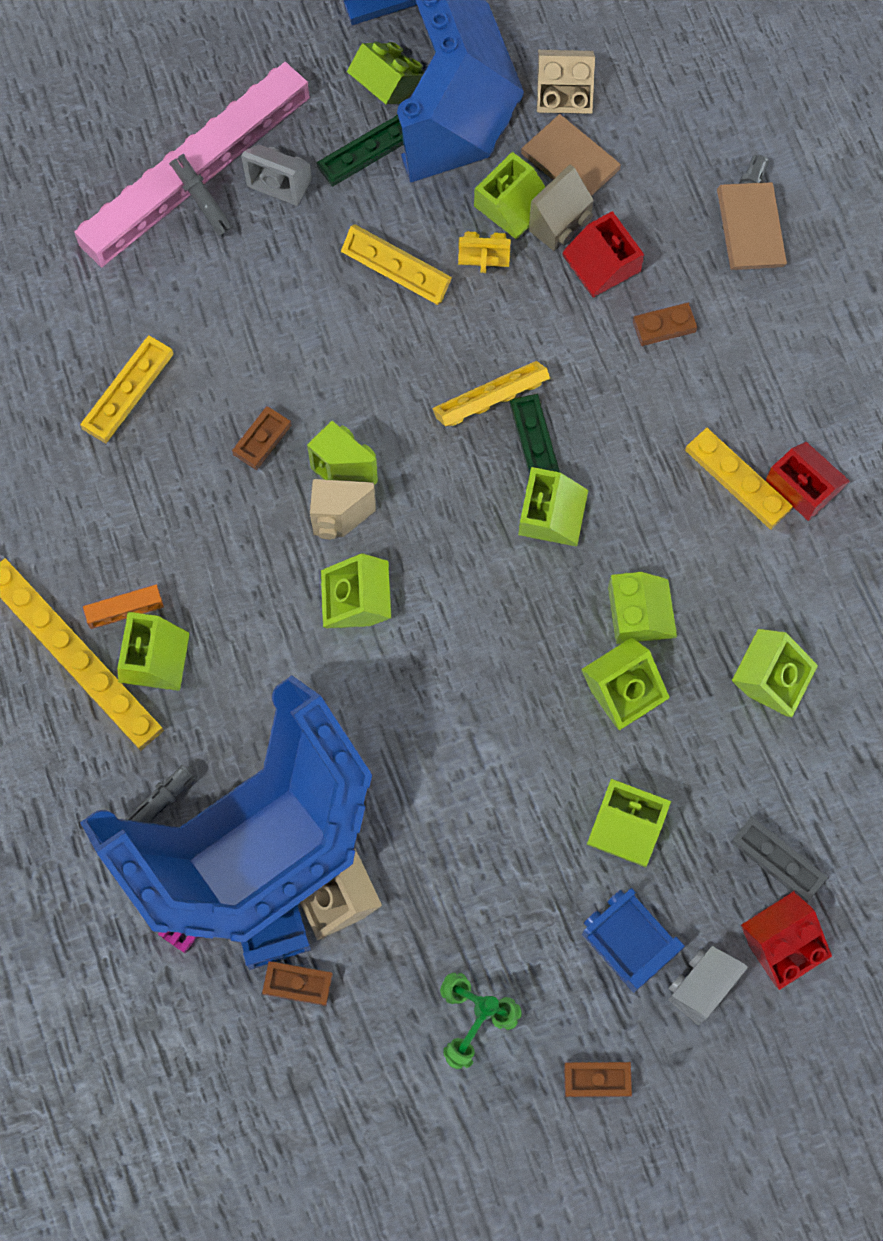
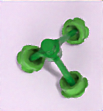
M454 972L448 974L440 988L441 996L446 998V1002L449 1004H460L467 999L473 1001L475 1004L474 1013L477 1018L464 1039L455 1038L451 1043L447 1044V1047H444L443 1054L446 1062L455 1069H461L463 1066L464 1068L471 1067L475 1050L470 1043L483 1022L491 1018L495 1027L511 1030L517 1026L518 1019L522 1016L520 1005L515 1004V1000L509 997L498 1000L494 996L482 997L471 992V984L464 974H456Z

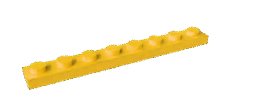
M4 558L0 562V599L133 744L142 751L164 731L161 725L122 683H118V679L10 562Z

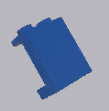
M631 888L626 893L621 889L607 902L610 907L602 914L598 910L594 912L584 922L586 928L582 935L629 989L635 993L681 952L685 946L677 937L673 939L635 897L636 892Z
M298 904L245 943L241 942L244 952L243 956L249 970L268 965V961L277 962L311 951Z

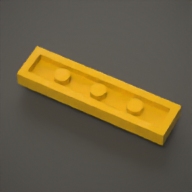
M356 224L350 226L341 249L342 253L437 305L442 303L452 279L451 276Z
M148 335L80 424L82 430L106 444L174 355L173 350Z
M534 361L432 409L436 419L445 427L460 424L467 416L486 412L493 404L512 400L516 397L517 393L538 388L542 385L543 381L550 379V376L545 366L538 361Z
M705 428L686 446L685 451L770 530L792 510L793 506L708 428Z

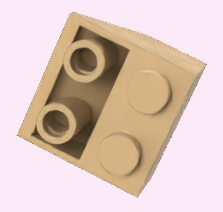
M538 50L537 113L592 114L595 55L593 51Z

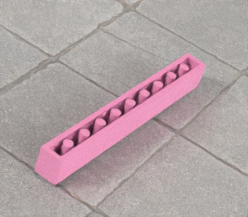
M284 62L278 68H273L267 77L258 84L252 85L237 101H232L226 110L217 117L211 118L205 127L196 134L190 135L175 151L169 152L154 168L145 171L138 181L133 185L125 187L121 194L112 202L104 204L97 214L89 220L83 221L78 229L74 231L79 246L101 268L191 195L189 191L185 192L182 188L184 184L172 166L169 165L171 161L185 154L197 175L201 174L204 179L202 182L205 184L241 155L243 151L247 150L310 98L308 82L287 62Z

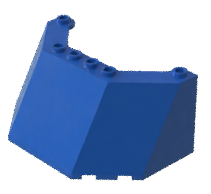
M343 0L351 25L417 5L434 48L435 55L412 96L401 102L397 109L405 153L401 154V158L410 183L490 157L497 139L503 134L512 117L513 110L524 96V90L489 3L485 0Z
M291 675L273 690L272 702L276 710L263 769L181 827L123 820L118 819L115 814L108 810L96 811L80 822L96 853L152 931L167 933V931L184 933L187 936L211 939L213 937L227 938L231 941L245 943L353 865L356 852L354 846L357 833H360L365 810L364 800L367 788L370 787L372 774L321 695Z

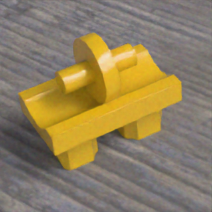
M466 231L463 237H459L458 265L481 266L480 273H486V266L509 267L511 239H507L505 233H494L491 235V238H479L477 232Z

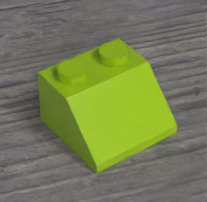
M361 553L321 570L324 628L365 627L391 619L389 563L387 560Z
M644 572L611 575L608 592L616 644H622L631 637L638 642L677 637L668 579Z
M758 629L732 682L749 698L787 717H793L818 665L786 632Z
M632 637L581 669L592 694L619 731L670 698L650 650Z

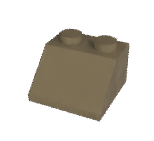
M571 164L531 201L529 231L553 251L561 244L566 245L573 237L574 231L580 226H586L593 216L594 200L576 169Z

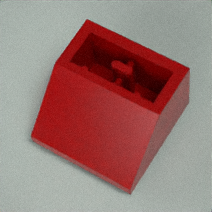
M613 211L589 223L562 252L565 260L593 298L641 272L644 253Z
M808 442L791 448L770 468L765 480L807 521L811 520L850 482Z
M794 891L741 924L750 949L778 990H781L832 957L815 910Z

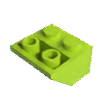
M377 41L374 43H362L347 70L353 78L386 105L403 102L414 92L425 73L422 69L423 65L419 61L408 58L402 53L403 48L391 41L389 43Z
M511 152L475 188L474 207L517 240L529 228L531 201L545 188V185L531 165L514 152Z
M331 421L307 444L311 469L323 480L374 483V485L378 482L375 452L368 445L363 444L361 446L354 440V435L344 425L339 427L335 422Z
M531 467L518 535L577 547L588 489L560 472Z
M128 612L117 667L118 683L180 691L190 633L160 616Z
M611 779L586 845L647 867L671 801Z

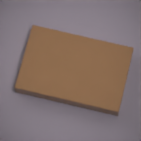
M561 114L555 117L521 148V154L552 180L571 164L576 169L591 196L612 178L621 167L617 160Z
M773 182L720 185L717 188L730 269L742 270L785 266L787 261Z

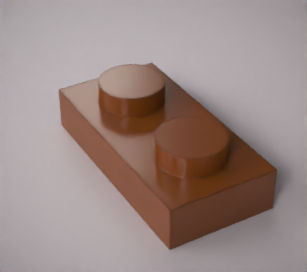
M689 302L633 317V324L641 346L696 333L697 324Z
M266 406L232 449L233 455L255 470H258L292 426L291 421Z
M268 961L262 994L327 1007L333 973Z
M631 1062L564 1063L565 1097H632Z

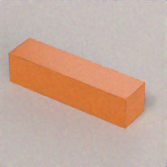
M157 584L83 606L90 629L127 619L128 612L144 614L164 608Z

